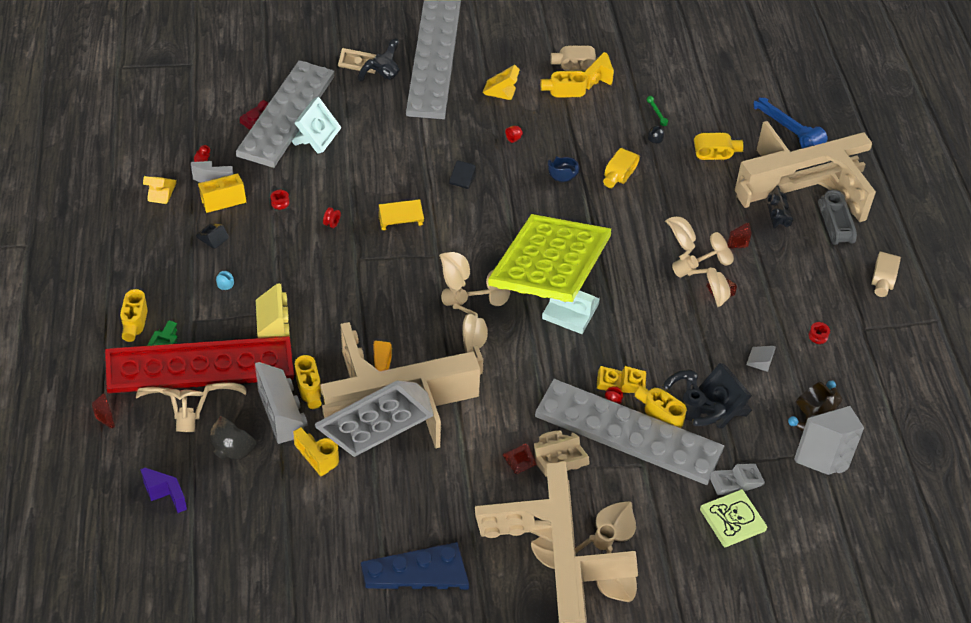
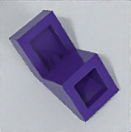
M148 468L140 469L151 501L170 495L177 513L187 510L185 498L176 477Z

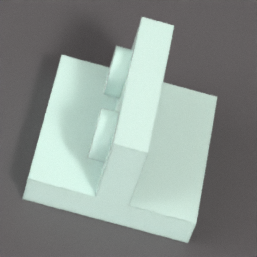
M319 97L313 98L295 121L299 131L292 142L295 146L302 143H310L317 154L322 153L341 129V126Z
M582 291L578 292L573 302H563L550 298V302L543 312L542 319L583 334L599 305L600 299Z

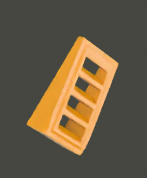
M374 341L375 368L378 371L389 370L392 358L391 343Z

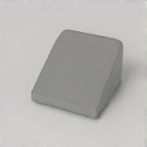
M776 346L752 347L746 365L768 372Z

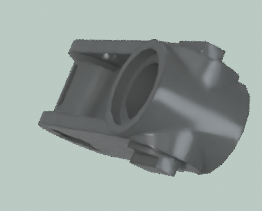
M829 190L825 195L821 196L818 204L833 245H837L839 242L854 244L857 233L845 196L838 190Z

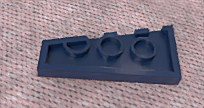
M457 542L361 562V570L366 588L398 589L399 586H411L412 589H422V586L437 587V589H448V587L469 589L468 578Z

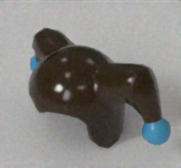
M828 381L825 385L822 382H817L795 401L806 416L805 422H800L796 417L791 416L788 419V423L791 426H796L803 432L808 418L836 410L843 399L836 389V383Z

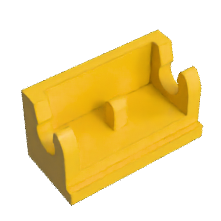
M238 173L198 183L206 213L247 203L244 185Z
M420 200L379 204L381 230H386L387 225L418 221L419 226L423 225L424 216Z

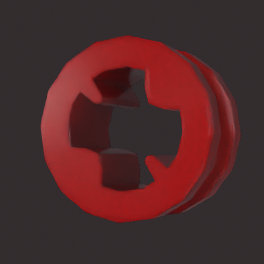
M276 190L271 193L270 199L273 208L281 210L289 206V194L286 191Z
M329 207L324 214L323 224L326 226L330 224L331 228H335L340 220V210L334 211L333 208Z
M821 322L812 324L808 335L809 339L816 344L826 343L830 334V328Z

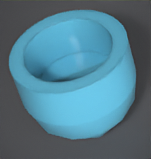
M221 271L216 277L217 287L221 290L232 288L234 285L232 274L228 271Z

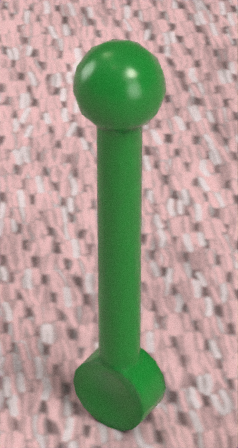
M648 96L646 100L652 105L660 118V125L667 126L668 120L660 113L654 103V98Z

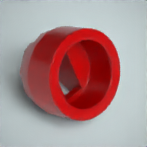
M518 126L506 128L505 134L507 139L511 143L518 141L522 136L521 128Z
M612 386L606 390L604 398L621 404L623 392L619 387Z

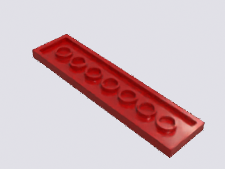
M290 336L105 349L107 393L133 392L143 387L173 389L200 387L216 383L257 382L255 363L257 362L282 369L286 378L294 380Z

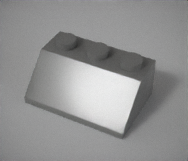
M257 362L255 363L258 392L276 441L280 444L294 440L293 431L300 427L304 430V427L307 426L305 414L300 413L298 410L300 409V402L298 396H293L292 394L294 388L291 378H286L282 369Z
M851 406L807 419L794 458L796 463L827 475L835 472L842 473L849 468L864 430L862 423Z

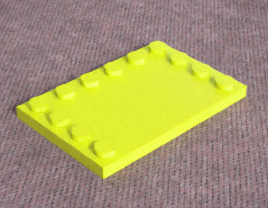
M531 214L488 278V285L498 289L538 295L542 298L548 297L563 302H573L609 240L611 229Z

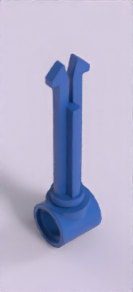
M759 98V102L754 100V109L759 108L798 135L802 149L827 142V134L821 127L802 126L770 104L767 98Z

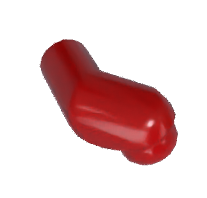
M206 145L200 146V149L195 154L194 162L208 161L211 149Z

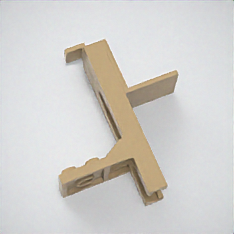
M765 121L762 125L757 151L761 157L741 162L735 187L737 198L744 208H747L750 202L767 198L768 194L777 185L780 192L787 193L820 184L829 190H838L843 193L852 215L859 222L867 220L876 191L861 173L864 171L866 164L864 162L859 163L858 156H849L869 151L872 142L863 132L790 152L769 122ZM832 161L831 163L819 165V166H816V167H812V168H808V169H805V170H801V171H797V172H796V170H798V169H802V168L810 167V166H813V165L821 164V163H824V162Z
M350 322L341 324L342 353L350 378L320 384L325 405H322L325 419L395 381L417 383L429 395L434 416L427 419L426 423L435 448H440L441 421L436 406L479 397L480 374H483V358L478 345L473 346L472 352L378 371L364 360L362 348L357 347L359 343L356 330L352 331Z
M566 462L548 463L546 465L549 499L475 506V516L481 537L496 538L499 535L505 534L518 536L531 532L553 542L559 623H587L583 582L637 577L636 551L576 557Z

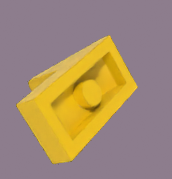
M604 52L584 72L588 76L586 89L589 90L599 80L612 85L614 70L607 53Z
M513 65L487 80L483 93L488 96L511 100L516 89L514 84L517 81L520 69Z
M144 176L143 185H149L148 201L167 204L177 180Z

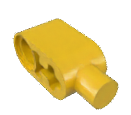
M582 71L554 72L551 75V79H541V91H550L554 97H581L586 93L588 76Z
M701 133L694 138L696 155L701 160H725L732 157L734 152H743V140H731V136L727 133Z
M620 148L605 169L604 185L608 188H613L617 182L624 184L636 169L640 156Z
M138 289L130 290L125 294L120 314L123 325L122 339L128 342L134 341L136 335L143 331L148 311L145 294Z
M309 355L299 356L295 360V373L300 396L303 401L307 402L310 409L319 408L322 404L320 399L321 385L315 360Z
M643 386L638 388L635 398L645 404V413L648 416L679 428L683 427L687 411L683 402L660 388H653L651 390Z

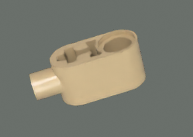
M565 46L560 50V53H551L550 61L551 64H561L562 69L565 71H586L596 61L595 49L592 46Z
M879 252L871 285L876 286L875 294L877 296L885 297L889 289L893 290L899 269L900 256Z

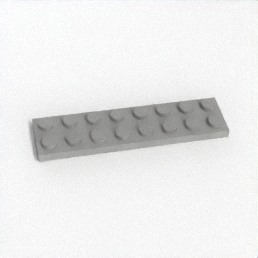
M299 60L236 150V157L275 168L299 131L295 121L313 98H321L334 78L335 71Z
M553 379L535 412V417L705 485H708L711 473L715 470L724 449V445L556 379Z

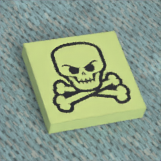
M743 489L701 505L700 511L724 548L765 532L767 529V525Z

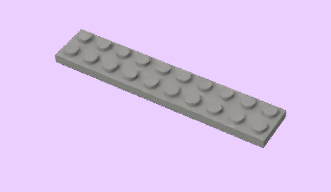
M424 0L406 116L445 119L461 0Z

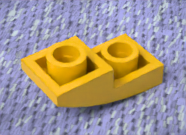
M600 366L597 376V389L606 391L609 387L617 386L623 393H636L640 386L646 388V371L627 366L622 371Z

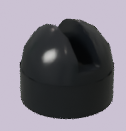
M654 126L648 133V140L652 143H661L664 139V131L661 127Z

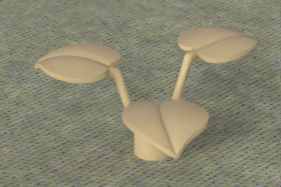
M682 217L667 219L665 222L672 228L682 248L687 250L679 256V260L673 262L672 267L675 274L681 278L687 274L691 276L693 274L707 273L717 307L723 305L730 297V287L721 272H717L715 268L696 270V267L699 265L698 262L717 254L721 264L725 266L732 264L734 257L732 251L728 248L726 240L718 232L711 234L710 242L714 251L696 259L695 256L688 255L695 248L693 242L696 240L695 233L689 222Z
M455 252L442 253L439 256L443 265L444 279L449 287L442 292V302L446 306H453V309H459L468 313L463 321V341L465 353L472 352L473 346L478 345L481 348L485 344L488 334L487 326L484 319L478 318L476 312L460 305L467 301L468 296L489 294L490 303L494 306H501L507 302L510 290L498 289L488 285V278L494 271L492 270L486 279L488 290L466 292L461 287L465 286L464 280L470 275L467 259Z
M237 383L208 384L203 392L143 387L137 390L136 399L140 396L157 392L170 396L175 413L176 432H195V421L199 419L200 411L209 391L231 389L246 395V388ZM186 396H201L195 413H193L194 408H187ZM176 398L182 399V408H179V410Z
M620 502L601 510L595 520L597 528L595 535H590L586 541L575 548L576 553L593 542L598 549L606 550L608 554L613 550L612 544L614 540L623 542L632 538L636 530L632 503ZM542 537L532 541L531 548L537 559L547 567L555 569L553 542ZM636 577L596 581L599 590L609 598L630 602L636 595Z

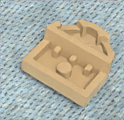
M560 430L542 434L539 437V442L534 443L536 464L545 477L547 476L546 464L566 462L567 470L579 469L582 466L589 465V456L580 446L579 436L575 433L568 436L563 435Z

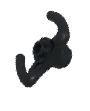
M397 38L389 42L385 53L382 55L379 53L374 59H369L364 63L358 73L359 81H364L369 69L377 71L385 79L392 80L398 74L400 69L398 64L393 61L394 52L399 45Z
M691 369L681 370L672 374L662 385L664 390H669L677 381L686 379V392L683 395L682 402L687 408L685 419L692 421L694 426L713 424L726 413L725 406L722 403L710 401L697 386L698 375ZM701 414H711L710 416L700 417Z

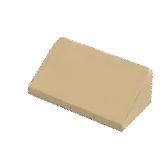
M342 48L338 67L360 71L364 63L369 59H374L376 54ZM369 69L368 73L375 74L376 72L373 69Z

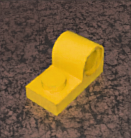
M302 427L293 431L294 445L320 476L328 473L338 465V444L333 440L323 438L316 442L314 437L310 433L307 434Z

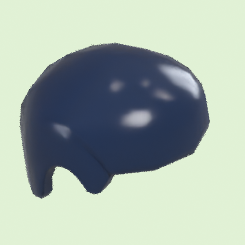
M556 156L553 162L548 160L549 174L556 181L567 182L578 174L579 164L574 158H559Z

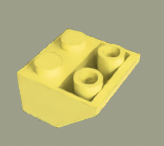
M281 284L274 285L256 299L258 338L290 336L288 307H283L287 306V294L282 292Z

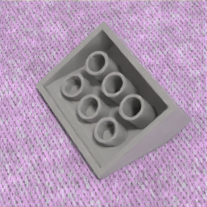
M395 381L315 423V427L355 457L431 418L434 414L429 395L422 387L413 382Z

